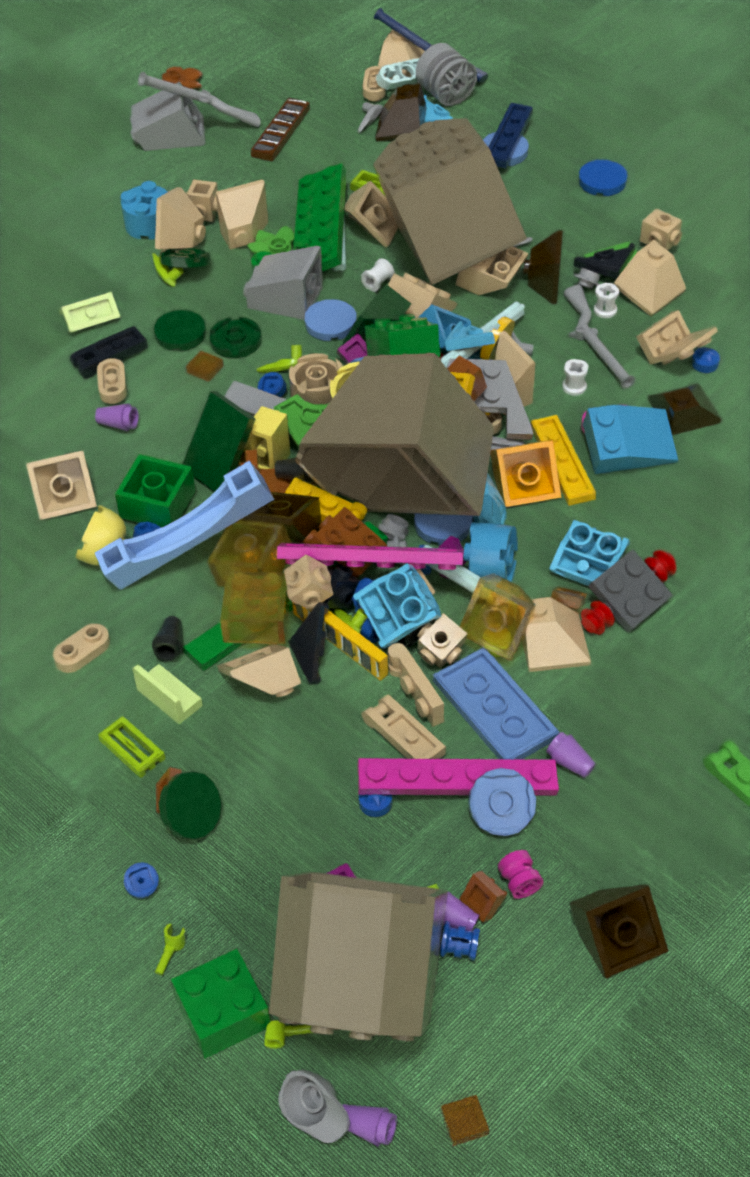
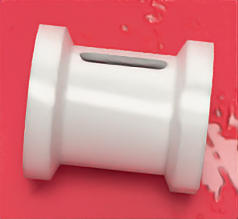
M378 259L372 269L365 270L361 274V281L368 290L376 292L381 288V284L385 280L392 278L395 273L394 268L386 259Z
M611 283L598 285L595 291L597 302L594 305V313L601 318H612L617 313L615 301L619 296V289Z
M572 359L565 363L564 373L566 374V379L563 381L562 389L568 395L578 396L585 393L587 389L585 376L588 372V364L585 361Z

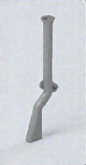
M141 72L138 77L139 86L146 85L203 102L226 115L254 127L260 126L261 121L256 113L227 105L215 96L210 95V92L202 89L200 92L148 76L145 72Z
M577 284L567 288L564 291V296L581 315L575 331L570 332L569 337L576 338L577 340L585 339L620 380L621 387L623 389L631 387L635 383V377L626 372L597 337L598 330L588 326L592 313L582 286Z

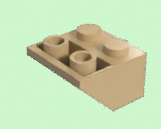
M512 246L460 271L456 285L477 295L507 288L529 253Z
M394 273L388 286L412 303L406 313L414 314L415 318H418L431 304L450 312L458 304L449 299L451 294L407 273L403 277Z

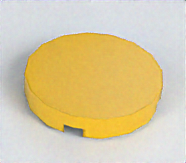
M505 316L497 321L500 324L498 330L493 328L490 331L494 335L495 344L482 346L480 351L481 360H495L500 332L506 331L511 337L515 321Z

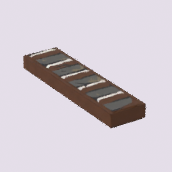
M288 97L252 147L251 157L273 162L310 110V102Z

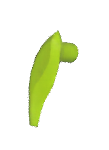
M152 253L156 271L161 279L171 287H175L176 280L184 272L182 267H174L170 271L169 267L160 263L159 257Z
M291 345V358L280 359L277 362L257 368V372H278L288 370L291 366L294 367L297 364V360L302 357V345Z
M336 608L334 610L338 618L360 634L361 627L368 618L363 609L359 608L354 617L341 609Z

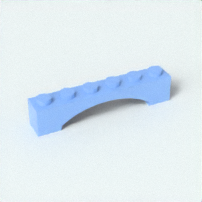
M248 461L224 475V482L207 500L178 520L138 537L125 540L118 538L95 552L104 576L118 589L122 590L274 500L263 476Z

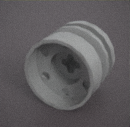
M438 43L429 47L422 54L415 69V77L418 83L430 92L432 96L437 98L439 102L445 106H454L464 101L474 89L477 81V71L471 62L461 56L450 45Z

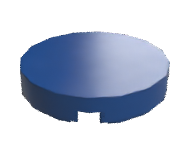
M594 160L583 165L579 171V185L584 191L592 195L597 193H603V196L615 195L624 190L626 186L627 171L622 165L614 161Z

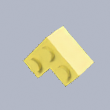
M261 406L254 416L256 420L238 464L246 462L245 450H257L259 469H275L277 460L288 459L290 456L287 414Z

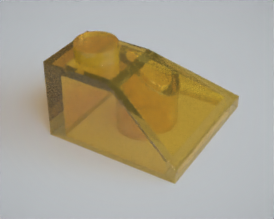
M492 573L479 578L459 627L467 633V639L508 661H512L536 604L520 586Z

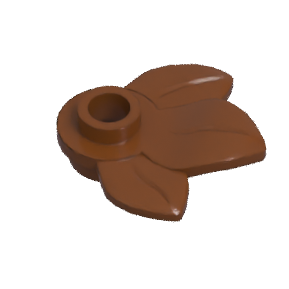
M174 66L168 68L166 73L162 74V80L174 84L180 82L182 86L187 88H201L202 85L196 80L201 78L203 73L195 68L183 69L182 67Z

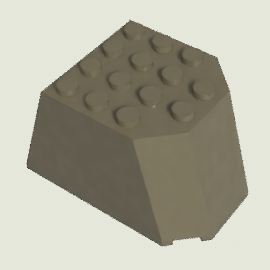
M467 118L426 122L419 129L411 133L399 135L396 140L388 144L373 163L397 226L431 285L527 239L491 151Z
M435 353L364 356L302 438L295 462L322 490L333 495L338 493L355 502L362 503L366 506L368 512L480 516L494 426Z
M311 871L283 875L280 884L269 1014L279 1017L278 1021L282 1023L311 1025L310 1031L314 1033L331 1035L334 1034V1030L349 1031L350 1038L360 1040H372V1036L390 1035L393 1039L414 1041V1037L422 1036L430 1024L448 890Z

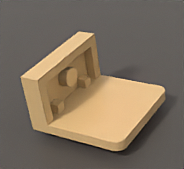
M676 310L637 335L636 338L650 365L659 362L666 365L677 359V357L679 360H683L694 354L693 349L710 343L712 341L711 336L717 333L718 330L716 326L690 333L680 311Z

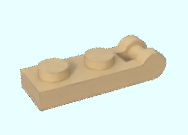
M401 643L390 645L388 648L389 673L394 677L400 678L403 691L407 695L411 694L415 700L416 709L422 718L426 717L432 727L443 723L444 702L407 648Z
M385 695L378 701L379 704L374 708L369 707L361 713L365 723L369 727L375 728L407 759H439L446 754V746L390 695Z

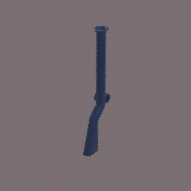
M379 8L375 13L374 20H380L423 51L432 46L387 15L382 8ZM475 67L477 82H484L489 74Z

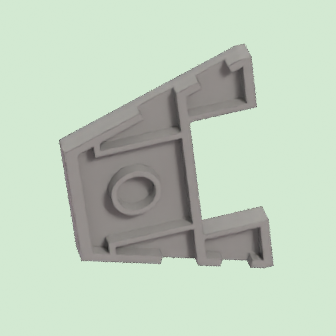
M450 358L446 368H448L455 359ZM467 359L481 368L487 384L484 392L474 401L479 409L484 413H506V439L532 440L533 430L506 360Z

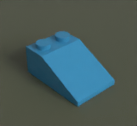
M626 405L588 408L583 421V427L594 474L678 462L666 409Z

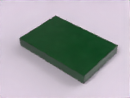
M210 391L182 464L191 466L193 476L213 491H216L224 482V475L237 468L256 418L219 392Z

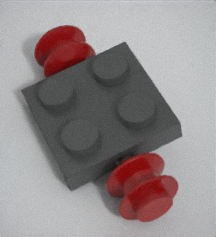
M632 549L588 585L600 601H593L590 604V609L585 608L581 611L583 627L590 633L601 635L605 632V627L614 625L615 617L627 633L630 632L673 596L663 583L667 581L668 576H673L677 571L675 558L669 552L656 550L652 557H647L643 561Z

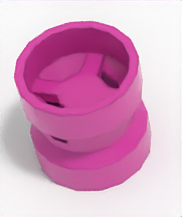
M526 850L511 852L498 863L499 872L504 879H508V888L512 896L517 899L531 896L544 883L539 871L532 868L533 860Z

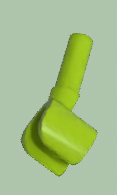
M171 923L164 928L165 948L155 970V973L163 976L174 951L181 950L186 943L185 929L182 928L181 933L173 937Z
M277 1020L271 1021L266 1027L264 1045L267 1048L278 1049L284 1046L285 1036L314 1032L310 1031L311 1025L286 1026L285 1023Z

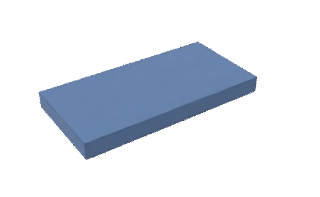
M485 647L433 674L434 684L498 759L523 760L549 745L560 733Z

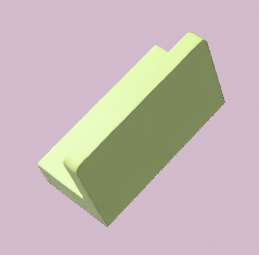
M112 292L63 306L59 310L60 316L63 315L69 333L120 317Z
M138 664L132 668L137 690L179 725L203 706L201 697L160 664L149 672Z

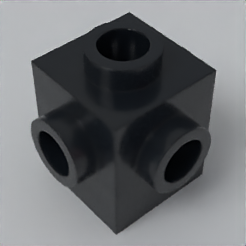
M344 565L327 566L328 572L331 575L330 582L333 595L322 603H327L329 610L350 608L353 603V594L360 580L352 575L353 571Z

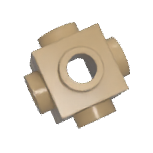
M193 179L187 195L203 215L204 221L213 222L218 212L216 200L217 182Z
M656 208L642 221L640 242L648 245L655 240L668 251L671 247L676 246L682 238V220Z
M307 554L284 570L287 595L293 603L299 604L311 611L318 602H324L333 595L330 582L331 575L328 572L327 566Z
M443 613L434 624L428 622L418 633L417 636L420 638L417 647L420 650L418 654L429 665L435 663L440 669L446 662L451 665L462 653L463 650L460 647L465 643L467 633Z

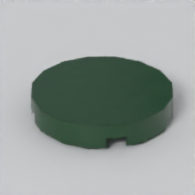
M194 247L177 248L175 252H171V249H163L159 253V262L173 267H202L210 264L211 253Z
M181 309L164 313L154 324L155 340L159 346L166 350L173 351V348H180V351H187L197 347L205 339V320L200 314L191 310Z
M232 317L224 318L216 322L210 329L209 341L211 349L217 355L225 358L238 359L247 357L255 353L261 346L262 334L260 326L254 320L246 317H238L239 320H232Z
M188 771L175 774L170 778L171 780L168 785H164L160 793L158 806L161 820L176 837L183 839L204 837L215 828L220 818L222 806L220 793L215 783L203 773Z

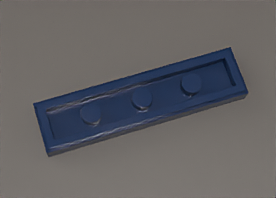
M510 103L489 145L497 167L507 168L533 114L532 106Z

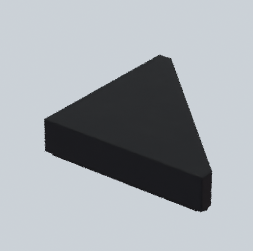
M630 243L627 248L615 251L614 248L595 252L594 256L587 258L576 256L573 267L584 268L597 274L617 279L635 251V244Z
M322 602L317 603L288 641L309 684L316 685L321 682L318 665L319 656L324 655L326 632L322 631L324 616L329 610L328 604Z

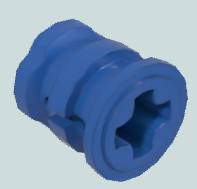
M446 921L440 957H444L449 952L454 953L456 958L466 955L469 956L470 960L475 961L480 929L474 928L473 931L465 930L466 926L461 925L458 928H452L450 922Z

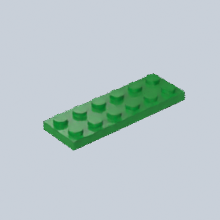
M343 163L328 166L314 174H307L299 179L293 250L313 246L321 247L322 271L339 266L342 263L346 168Z

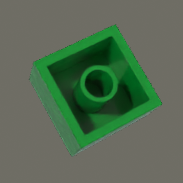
M414 314L400 315L399 320L391 321L390 318H381L374 320L375 324L365 325L367 356L435 353L440 357L438 324L428 322L425 317L415 318Z
M138 454L115 493L119 516L123 519L139 523L151 522L161 528L178 520L196 491L192 467Z
M237 948L171 979L175 999L204 1059L266 1030L267 1025L270 1023L268 1006Z

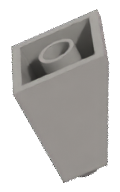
M162 90L131 106L132 116L130 121L132 123V130L130 133L136 144L139 143L145 151L195 147L206 144L204 117L192 99Z
M313 246L264 256L260 264L255 266L252 278L244 286L243 294L247 299V308L304 320L305 312L311 305L315 304L323 289L321 247Z

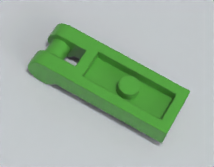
M727 740L719 746L718 752L708 754L703 759V764L713 776L750 807V760L740 753L738 746L734 742ZM728 761L733 767L729 769L724 763Z

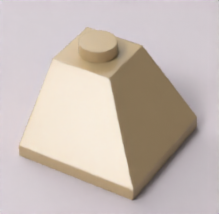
M391 30L383 42L378 66L383 67L393 63L420 58L425 51L396 31ZM402 69L403 75L411 77L409 71Z
M264 180L217 191L216 200L220 233L229 249H235L255 242L258 230L263 231L268 224Z
M369 181L350 195L344 210L360 227L386 248L390 245L398 226L386 196Z
M176 187L157 198L155 249L193 248L202 242L205 237L204 217L180 187Z
M655 240L635 254L614 282V285L622 294L650 317L686 290L674 255Z
M502 331L499 335L495 360H506L522 404L525 407L533 403L535 362L506 331Z
M83 451L26 463L40 520L97 507Z
M551 597L519 600L518 627L529 672L591 665L579 613Z
M271 644L217 665L219 672L268 694H275L276 697L292 693L294 691L293 687L301 684L289 648L277 644Z

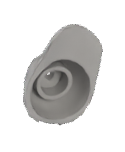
M308 1070L291 1071L285 1076L286 1079L279 1091V1106L282 1114L288 1121L324 1143L335 1142L343 1137L349 1129L350 1120L346 1110L337 1100L334 1086L323 1076Z

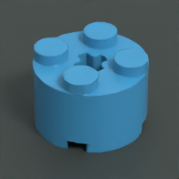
M145 181L141 186L134 187L121 194L125 230L130 236L141 239L140 236H148L149 240L155 239L157 198L168 192L164 188L156 186V183L153 181Z
M472 522L470 527L471 543H466L464 546V561H469L467 569L491 584H511L517 560H513L514 550L518 551L516 527L505 524Z

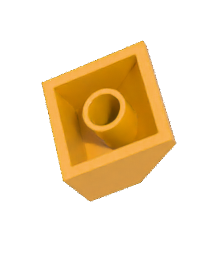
M553 440L491 450L490 455L494 479L506 507L562 498Z

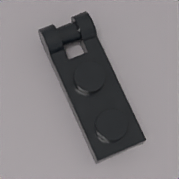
M133 325L73 352L69 361L75 368H78V372L83 378L89 379L95 375L100 362L106 359L122 360L148 348L147 339Z

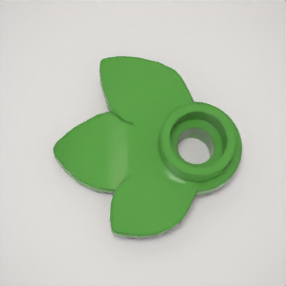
M288 226L282 227L276 235L258 230L256 242L247 244V247L255 254L260 251H267L272 254L292 251L291 244L294 241V233Z

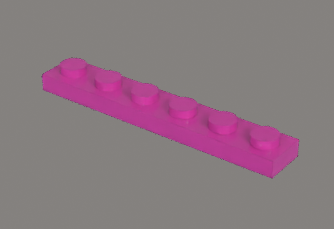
M281 543L277 546V559H285V564H293L306 554L326 566L334 565V561H346V566L352 567L364 566V562H377V567L382 568L395 567V563H408L415 569L426 568V564H438V569L454 570L456 565L463 564V549Z
M358 758L357 763L358 794L469 795L476 779L488 771L499 768L511 769L520 773L532 785L535 795L556 796L559 787L556 760Z

